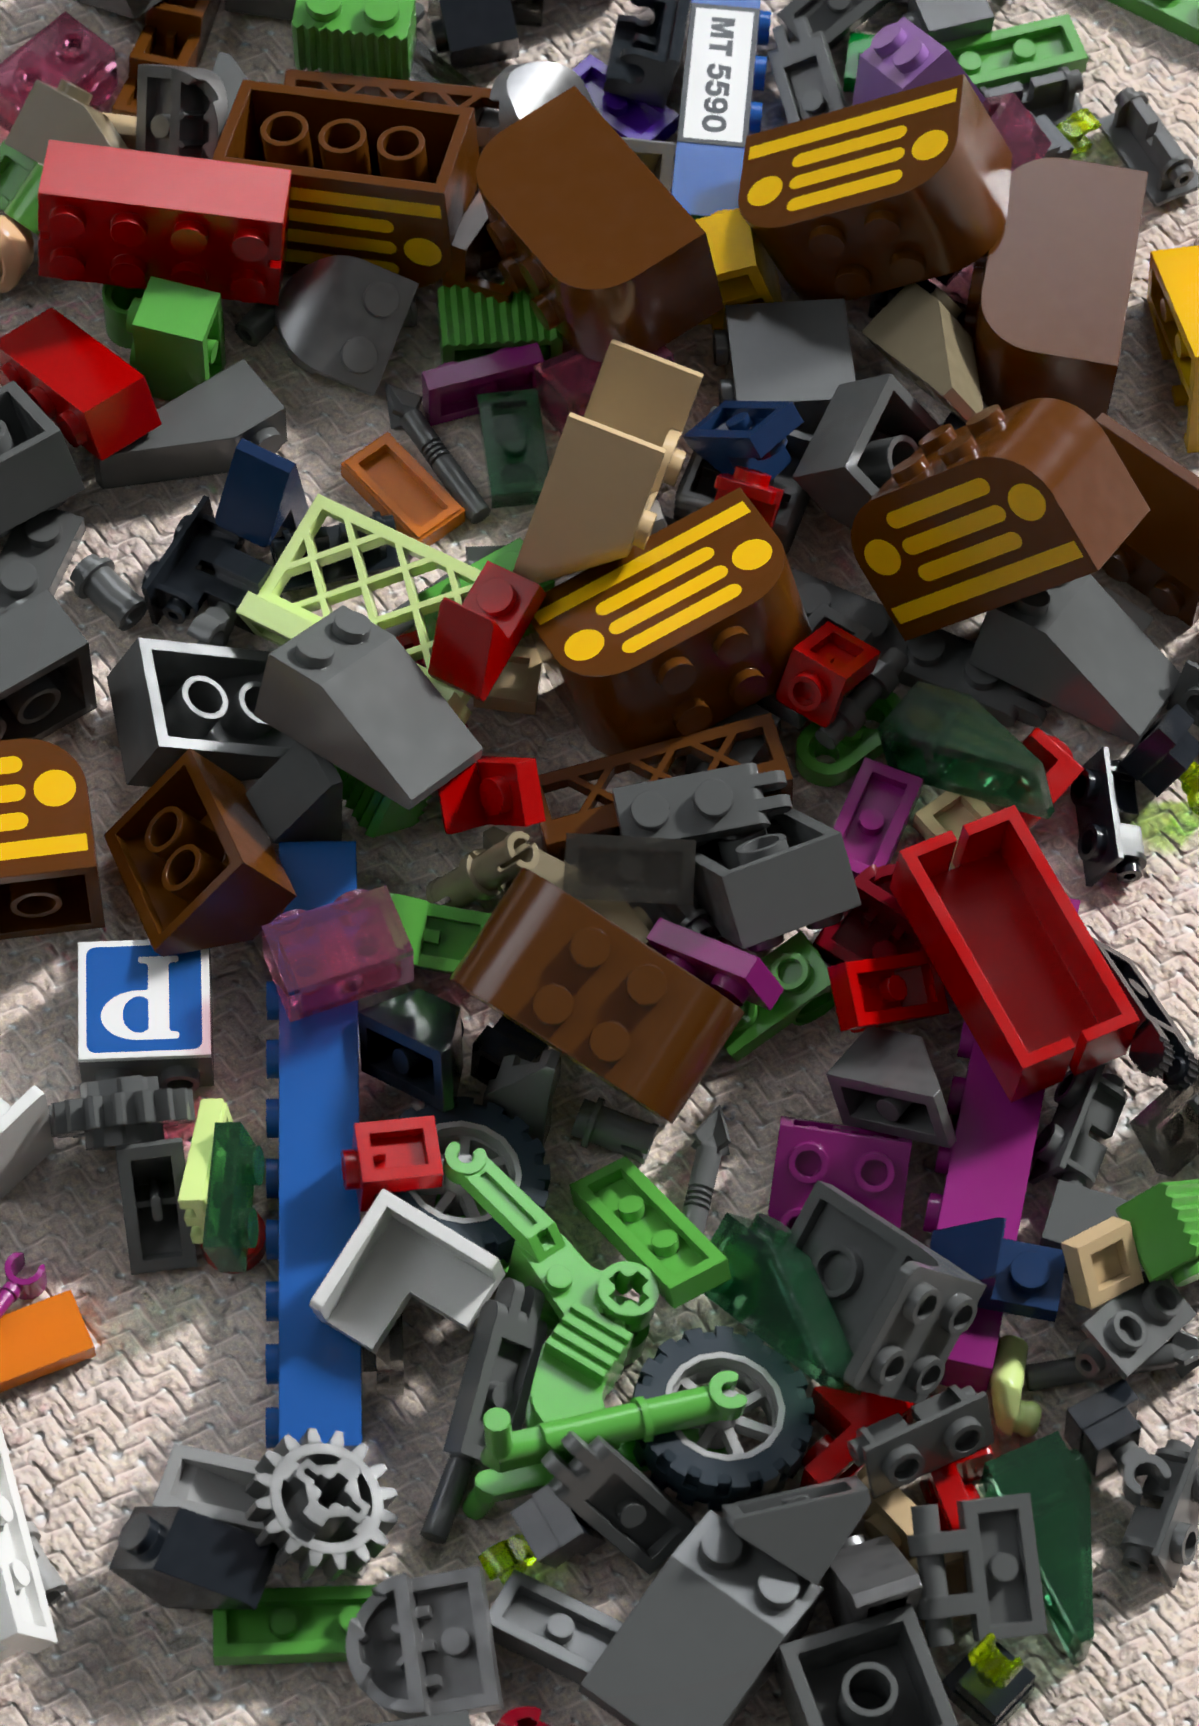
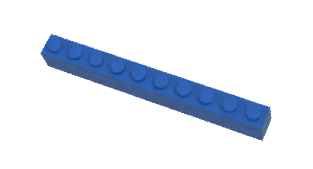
M356 841L279 842V860L297 897L279 916V923H269L266 926L267 962H279V981H266L267 1020H279V1039L266 1040L267 1079H279V1099H266L267 1138H279V1159H266L267 1199L279 1198V1219L266 1220V1259L279 1260V1281H266V1322H279V1344H266V1385H279V1407H266V1449L275 1448L280 1440L288 1434L298 1442L308 1428H316L322 1443H327L336 1430L343 1432L344 1448L352 1452L355 1447L362 1443V1346L320 1321L309 1306V1303L360 1224L357 1190H345L341 1167V1150L352 1149L354 1123H360Z

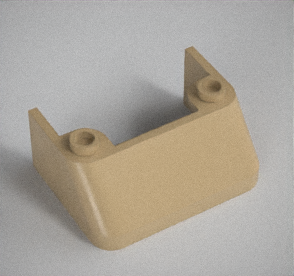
M615 339L611 340L584 417L572 412L568 415L513 573L540 584L626 558L633 546L644 550L657 514L650 510L663 483L675 486L687 456V452L677 449L703 379V373Z

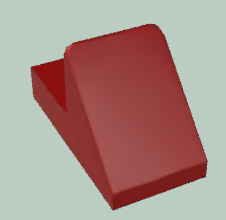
M487 560L462 605L446 597L441 601L428 674L444 684L485 702L547 595L541 585Z
M481 756L479 760L438 789L446 834L452 835L484 825L527 827L546 821L536 758Z
M925 951L849 961L827 967L841 1032L850 1030L852 1033H861L869 1027L884 1028L949 1013L943 982Z
M817 1386L813 1388L811 1397H813L814 1418L836 1439L827 1434L819 1439L805 1454L801 1462L805 1468L803 1469L800 1488L857 1475L864 1465L858 1467L855 1464L847 1447V1442L856 1438V1430L861 1427H868L898 1412L906 1423L911 1425L914 1420L911 1406L915 1405V1403L860 1391L853 1387Z

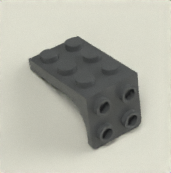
M817 1180L755 1298L848 1360L850 1363L845 1370L844 1381L853 1388L918 1404L926 1400L928 1394L933 1392L940 1384L945 1373V1363L960 1335L974 1321L977 1314V1303L987 1285L832 1184Z

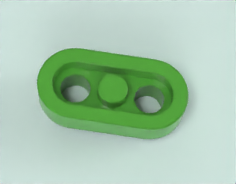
M892 692L886 699H877L865 713L866 721L874 720L880 723L882 727L869 729L863 725L853 737H844L833 750L825 748L816 739L815 732L819 729L820 725L812 722L806 726L798 736L795 751V765L800 775L808 782L817 786H837L859 772L865 757L875 760L892 747L902 734L905 720V708L899 696ZM821 755H828L833 757L836 762L827 764L819 762L816 758Z

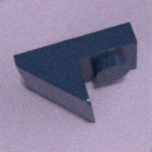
M724 401L689 430L683 438L692 450L722 474L728 473L733 475L735 467L742 466L767 473L772 476V480L790 464L791 456L785 448L788 443L786 437L804 421L792 401Z
M241 438L235 448L215 515V523L224 530L266 548L271 544L281 526L295 532L309 508L296 463Z
M1002 1217L933 1231L930 1249L987 1285L977 1303V1308L1055 1322L1066 1264L1062 1249L1004 1239L1006 1218Z

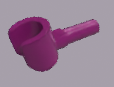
M12 1253L5 1262L6 1282L0 1289V1319L18 1298L31 1300L44 1292L47 1285L44 1264L38 1267L37 1272L32 1277L21 1279L17 1278L16 1275L21 1272L25 1265L24 1253Z

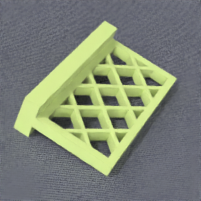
M317 494L258 595L248 591L236 613L256 635L281 646L332 613L331 605L363 595L368 618L382 629L414 619L420 645L406 649V651L414 661L424 658L426 668L419 664L417 665L464 724H466L472 714L466 706L471 696L432 678L428 674L434 640L430 641L424 616L439 611L440 603L444 597L462 605L481 570L325 496ZM329 516L344 523L349 542L318 553L314 537L326 517ZM357 530L367 534L368 536L359 538ZM386 544L396 548L400 567L368 577L363 552ZM307 551L308 556L303 558L304 554ZM408 554L420 560L410 563ZM353 556L359 581L327 591L322 566ZM438 568L447 572L452 591L420 602L414 577ZM312 570L318 595L296 603H291L279 597L291 577ZM459 578L471 585L461 588ZM404 580L410 606L378 616L372 591ZM321 609L323 618L312 612Z

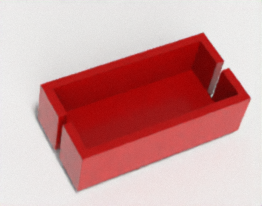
M49 140L38 189V231H40L38 238L39 276L146 289L150 277L153 276L221 293V299L279 306L287 257L292 170Z
M1015 805L963 825L959 840L956 839L954 833L950 830L899 851L889 888L1011 1103L1062 1082L1068 1066L1073 1075L1076 1076L1126 1055L1140 1019ZM951 860H952V863H953V865H954L955 868L952 869V870H949V867H950V864H951Z

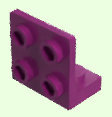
M781 1116L763 1253L769 1257H777L817 1180L832 1184L900 1229L912 1140L844 1124Z

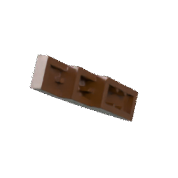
M161 0L145 12V26L129 55L128 78L112 107L113 114L137 117L138 64L199 67L221 0Z

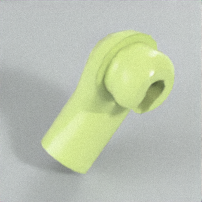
M1012 1335L1002 1336L998 1339L990 1377L995 1423L1009 1437L1014 1432L1028 1438L1035 1435L1038 1430L1042 1408L1036 1401L1021 1400L1028 1345L1022 1338Z

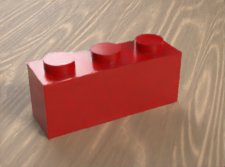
M50 307L0 338L1 386L14 380L61 430L65 439L73 447L77 448L81 445L100 461H103L162 424L145 376L53 307Z

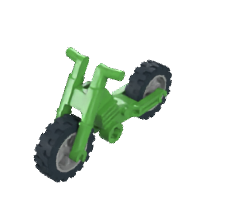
M457 1096L454 1108L446 1112H442L425 1103L423 1109L416 1111L412 1107L399 1116L398 1119L434 1115L440 1154H445L444 1159L441 1157L444 1173L442 1187L390 1193L497 1257L505 1272L503 1279L509 1277L522 1282L524 1287L532 1286L541 1290L545 1297L540 1319L547 1323L548 1339L541 1349L526 1406L525 1423L527 1429L512 1432L510 1414L503 1408L495 1407L485 1412L483 1416L485 1447L481 1452L480 1458L482 1463L491 1469L481 1471L475 1476V1486L463 1501L462 1509L468 1518L480 1520L489 1513L497 1502L533 1494L547 1485L555 1476L547 1470L540 1459L550 1450H553L567 1463L575 1458L561 1442V1439L570 1430L575 1432L587 1444L599 1435L642 1473L651 1471L650 1480L664 1491L667 1487L677 1493L676 1500L693 1506L694 1502L697 1501L708 1504L707 1510L723 1512L722 1505L779 1493L784 1489L787 1479L789 1477L793 1479L799 1470L812 1436L813 1427L811 1422L815 1414L813 1397H806L808 1382L800 1369L794 1371L789 1365L791 1357L778 1346L772 1350L763 1344L764 1337L748 1331L747 1336L734 1334V1327L715 1326L714 1332L703 1333L701 1327L685 1331L682 1339L677 1342L672 1338L663 1342L658 1347L655 1358L651 1359L649 1357L640 1371L630 1403L605 1408L603 1402L607 1394L609 1395L614 1388V1384L621 1378L624 1366L634 1363L643 1353L650 1329V1322L654 1316L660 1294L659 1283L655 1275L647 1267L632 1261L616 1262L608 1266L604 1271L598 1270L587 1263L560 1233L556 1223L544 1212L551 1180L550 1165H544L543 1163L546 1153L539 1138L532 1140L528 1134L530 1127L518 1116L512 1120L504 1115L505 1108L489 1101L487 1106L474 1104V1098ZM420 1195H437L434 1208L426 1204ZM634 1289L640 1295L639 1302H636L624 1296L613 1295L615 1290L621 1294H627ZM709 1383V1385H705V1386H701V1387H698V1386H697L698 1384ZM735 1387L738 1388V1389H740L741 1391L745 1392V1393L748 1394V1395L745 1396V1395L739 1394V1393L735 1390ZM760 1406L766 1414L768 1425L743 1417L742 1415ZM736 1433L764 1443L749 1452H744Z

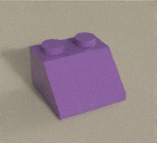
M902 17L897 23H892L882 28L872 39L871 46L859 56L852 105L961 74L966 76L981 103L986 99L946 47L908 19Z

